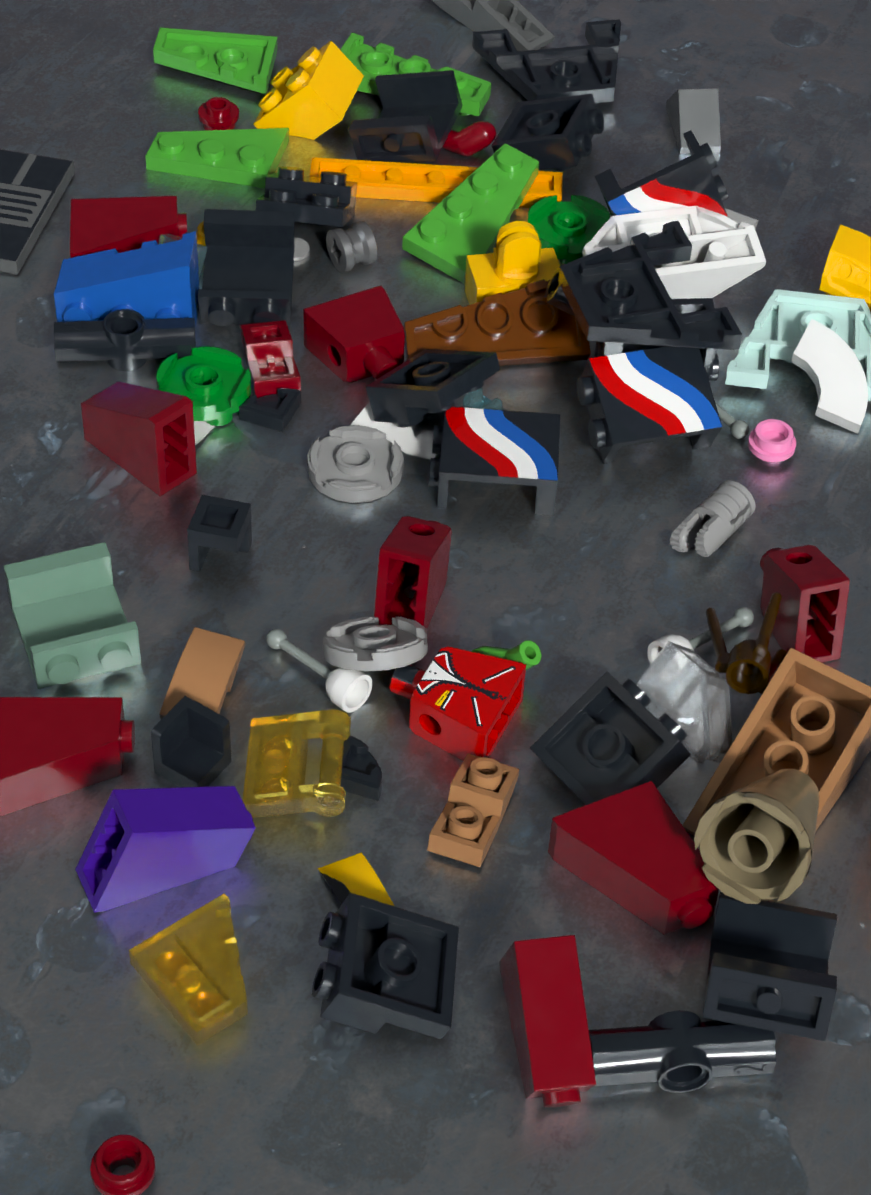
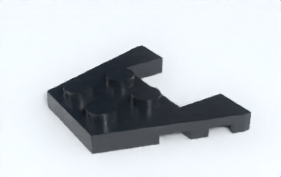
M620 19L586 22L585 37L589 43L586 46L516 51L507 29L473 32V49L528 101L590 93L593 94L595 104L614 101L621 31Z
M678 220L664 224L662 232L649 237L644 232L631 237L630 245L612 252L607 247L560 266L558 281L587 341L736 350L740 349L742 333L727 307L682 314L677 311L654 266L690 260L692 244Z

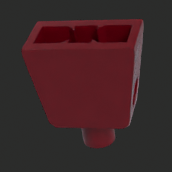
M381 285L303 309L304 346L343 382L352 383L371 376L377 380L404 363V327L385 289Z
M404 516L382 544L379 552L374 618H379V625H392V618L404 617L415 620L428 629L447 581L452 529L448 525L437 521ZM409 585H413L411 589L416 590L413 599L408 598L403 593V590Z
M804 545L789 549L777 547L768 550L760 560V567L764 572L760 607L764 617L772 594L775 592L781 594L782 599L772 631L780 648L785 650L786 654L790 648H793L821 663L840 659L850 585L849 578L816 546Z

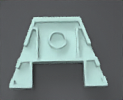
M775 289L757 317L749 337H745L741 343L735 360H731L728 364L725 385L766 389L769 378L770 358L792 363L793 353L808 324L813 319L833 330L856 354L866 376L868 401H871V311L865 299Z

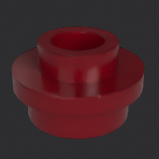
M214 97L199 107L198 118L203 123L205 130H233L235 123L239 119V108L226 98Z
M116 1135L103 1142L95 1152L91 1161L90 1171L94 1186L103 1195H140L151 1185L155 1176L156 1166L154 1155L144 1142L131 1135ZM123 1165H128L135 1169L126 1175L112 1174L116 1168Z

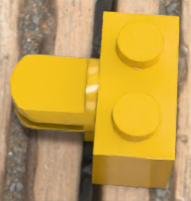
M514 221L502 226L499 229L493 253L466 255L464 291L469 305L483 301L484 297L500 292L503 295L525 288L527 284L545 279V281L551 280L556 269L560 267L554 248L541 249V241L537 231L532 224L526 221Z

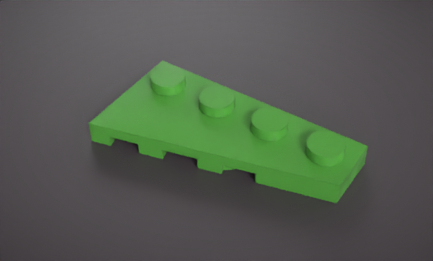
M353 32L340 49L364 75L357 89L360 92L379 96L375 82L378 75L453 70L463 105L459 115L480 116L490 98L491 82L447 66L439 70L433 69L428 63V59L413 55L410 59H405L394 55V47L381 42L376 45V48L364 44V36Z
M505 143L403 236L402 249L465 284L466 255L493 253V246L497 241L499 229L509 223L513 211L521 205L538 175L539 161Z

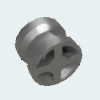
M365 221L352 223L347 230L335 228L328 231L326 237L328 253L333 265L339 272L350 271L357 263L368 265L375 263L377 260L376 240L371 228Z

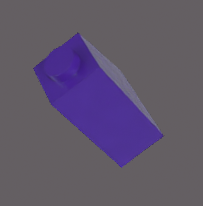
M235 786L113 789L75 870L93 912H105L235 867L245 847L251 840L256 827L251 813L246 809Z

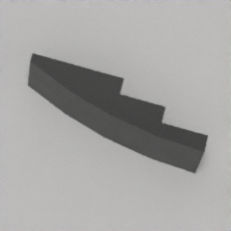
M432 0L442 10L474 32L507 29L516 51L539 50L553 42L555 37L518 0Z

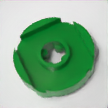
M557 195L536 202L528 211L527 222L532 224L537 231L541 241V249L554 248L557 259L562 264H567L583 257V247L593 239L596 233L610 219V213L601 203L585 196L571 195V202H557Z
M201 346L191 348V356L178 359V353H175L166 358L157 370V390L183 395L193 401L194 421H206L212 426L226 425L232 421L233 414L239 411V406L251 396V373L249 368L247 370L243 368L241 358L231 351L217 347ZM204 382L212 383L209 385H202Z

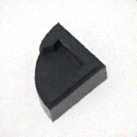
M279 388L277 389V394L266 395L257 398V395H253L239 406V420L283 432L301 404V391Z
M345 735L327 772V786L379 801L382 789V771L376 759L368 751L369 747L363 741L354 736Z

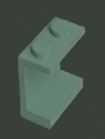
M106 542L3 565L9 603L38 689L66 684L74 680L106 672L119 671L123 668L141 664L138 627L135 621L127 622L113 584L111 556Z

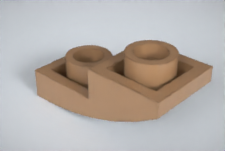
M194 627L167 690L159 713L160 719L184 696L220 714L226 693L231 691L246 645L245 641Z
M468 753L450 784L448 802L429 834L427 851L481 867L506 812L520 769L499 763L492 758L479 757Z

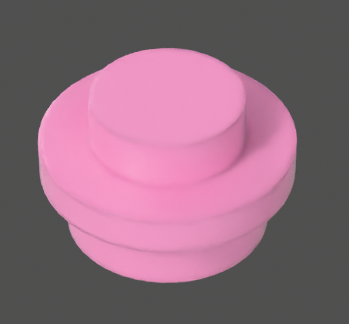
M767 419L758 423L756 428L751 431L748 447L752 454L763 461L771 463L781 462L789 459L794 454L796 439L792 428L787 423L777 419Z

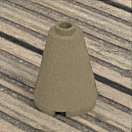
M781 769L712 803L700 818L694 837L695 850L699 847L701 857L705 863L702 866V870L707 879L725 895L746 904H759L761 900L778 899V902L787 899L804 882L811 867L820 801L819 791L814 781L799 770Z

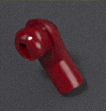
M478 121L459 132L451 130L442 148L462 156H472L488 147L495 140V127L490 122Z

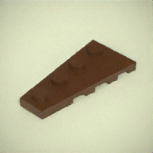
M545 279L527 284L525 288L503 295L500 292L484 297L483 301L464 307L458 305L406 321L403 326L406 361L424 349L496 352L499 366L588 360L591 350L590 342L587 341L577 318L546 303L547 298L544 295L550 280L545 281Z

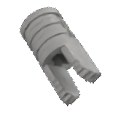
M726 480L722 482L678 525L671 534L669 545L672 546V549L683 553H688V550L696 546L697 554L703 557H710L755 512L756 504L752 494L745 486L736 481Z

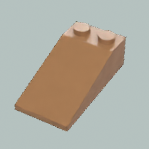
M790 648L683 823L685 830L695 836L700 818L710 805L721 797L778 770L796 769L808 775L818 788L820 801L816 824L817 831L871 750V687Z

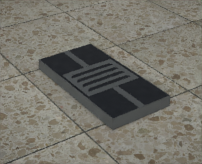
M0 149V272L16 275L20 272L75 174L73 160Z

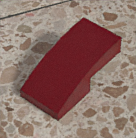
M286 320L240 325L247 368H249L251 373V385L254 395L260 398L266 395L277 394V389L279 388L301 391V378L293 357V342Z

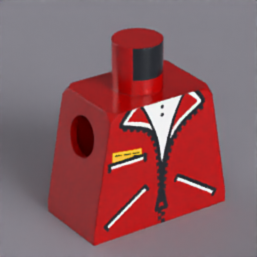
M447 646L438 651L427 671L412 665L396 668L391 679L390 691L410 699L409 728L415 735L464 761L468 753L490 758L523 700L526 664Z

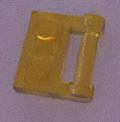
M331 709L251 719L242 801L246 809L251 813L252 818L315 812L321 816L333 817L343 813L346 801V791L341 787L344 741L349 738L351 729V718L347 713ZM321 738L319 783L305 785L308 740Z

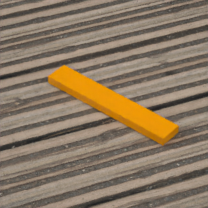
M314 157L312 158L309 177L321 178V172L323 171L347 174L346 181L358 182L356 198L440 203L478 167ZM538 171L536 179L519 207L531 208L539 200L557 195V202L562 201V173Z

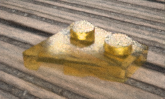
M225 894L220 895L129 950L130 964L197 1046L248 1014L245 985L240 969L239 951L231 918V906L229 898Z

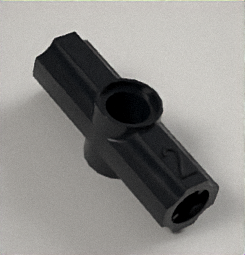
M121 309L109 313L104 318V321L54 322V351L57 363L107 361L113 369L118 371H133L141 368L147 360L166 359L175 353H178V359L191 356V348L196 347L194 318L144 319L137 311Z
M677 1010L666 1012L650 1021L648 1026L589 1030L596 1079L594 1087L658 1082L659 1087L665 1091L685 1093L702 1088L710 1082L711 1078L774 1073L777 1063L774 1031L722 1021L701 1022L700 1017L690 1011Z

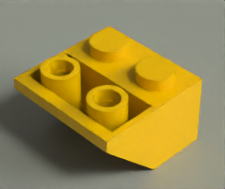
M329 41L319 50L315 46L311 47L300 57L297 66L291 70L286 66L273 77L270 82L273 86L272 90L258 104L261 110L253 123L257 129L289 128L290 136L315 140L343 120L364 75L332 41Z

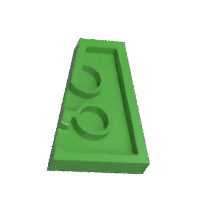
M160 27L153 48L154 63L267 94L278 50L277 37Z
M289 128L158 132L145 155L146 170L265 189L266 176L276 172L289 143Z

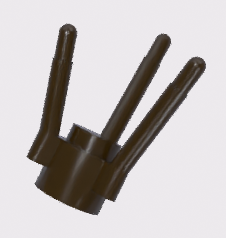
M778 592L773 593L757 639L740 642L732 648L730 653L727 652L715 609L708 608L706 610L707 623L717 657L715 670L718 673H726L727 683L739 693L756 694L759 692L763 694L786 656V651L783 649H779L772 658L768 651L769 640L782 599L781 594Z

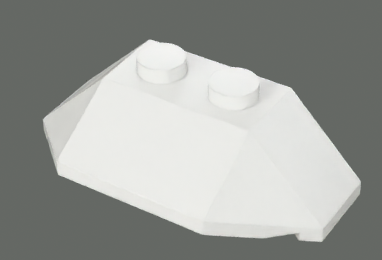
M699 206L612 216L596 233L593 239L583 247L582 251L583 257L607 247L614 252L629 246L631 237L644 232L649 237L662 232L664 224L678 220L692 244L690 260L654 266L671 299L713 298L762 269L766 264L754 225L743 221L739 224L725 215Z

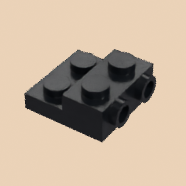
M592 93L518 102L491 146L495 153L506 143L530 157L534 156L539 161V170L555 169L557 171H565L577 166L581 157L591 154V139L594 134H601L603 132L604 117L601 110L597 109Z
M282 166L279 167L278 173L273 172L266 176L265 194L256 200V211L294 212L295 222L343 227L355 216L358 182L346 181L347 174L323 171L321 172V178L304 176V169Z
M424 349L366 386L374 420L377 422L395 423L397 427L401 428L414 426L423 420V415L426 413L446 411L455 405L454 401L465 393L482 388L484 386L483 381L500 371L496 352Z
M606 672L530 747L585 805L650 781L658 788L691 755L682 744L688 737L687 733L668 714L664 713L657 719L648 711L646 707L652 701L631 679L628 678L621 685L609 672Z
M350 892L336 913L328 912L319 933V946L329 949L327 962L323 961L320 964L312 986V996L322 999L320 1017L377 1034L385 1023H389L442 1039L451 1029L459 927Z

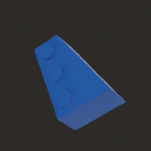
M196 231L183 234L182 240L159 245L156 240L143 242L140 249L118 253L115 248L63 259L54 291L57 322L104 321V318L115 310L130 309L139 312L144 319L194 318L196 327L199 312V270Z

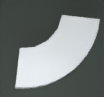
M811 319L793 353L791 362L806 371L816 385L819 401L815 416L858 434L868 404V386L862 365L850 346L839 335L822 323Z

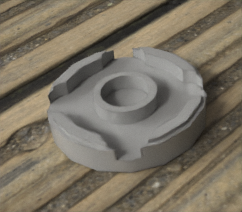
M360 425L335 428L330 430L329 436L321 441L319 436L311 444L307 454L309 480L320 493L338 501L348 503L372 502L392 492L399 485L403 475L404 459L401 447L395 440L393 445L391 441L386 439V433L376 428Z
M373 616L346 620L333 625L326 632L325 638L323 637L324 659L333 666L356 671H381L405 667L420 661L428 654L427 629L417 621L404 617L392 618V625H379V618H373Z

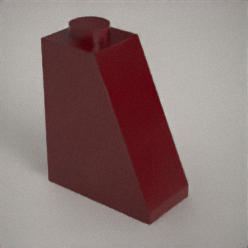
M177 196L71 199L70 258L115 248L118 253L140 249L143 242L156 240L158 245L182 240L183 234L188 233L187 214L178 213Z
M118 381L81 403L85 440L161 497L197 474L193 401L188 397Z
M0 697V817L121 776L124 753H133L135 745L134 720H125L122 697Z
M652 781L552 818L548 853L553 861L663 935L683 927L686 929L698 927L714 915L719 889L707 879L702 870V866L705 863L701 857L700 850L698 848L695 850L694 841Z
M575 935L514 941L499 961L525 1097L526 1099L543 1097L544 1107H559L580 1103V1092H587L594 1087L596 1079Z

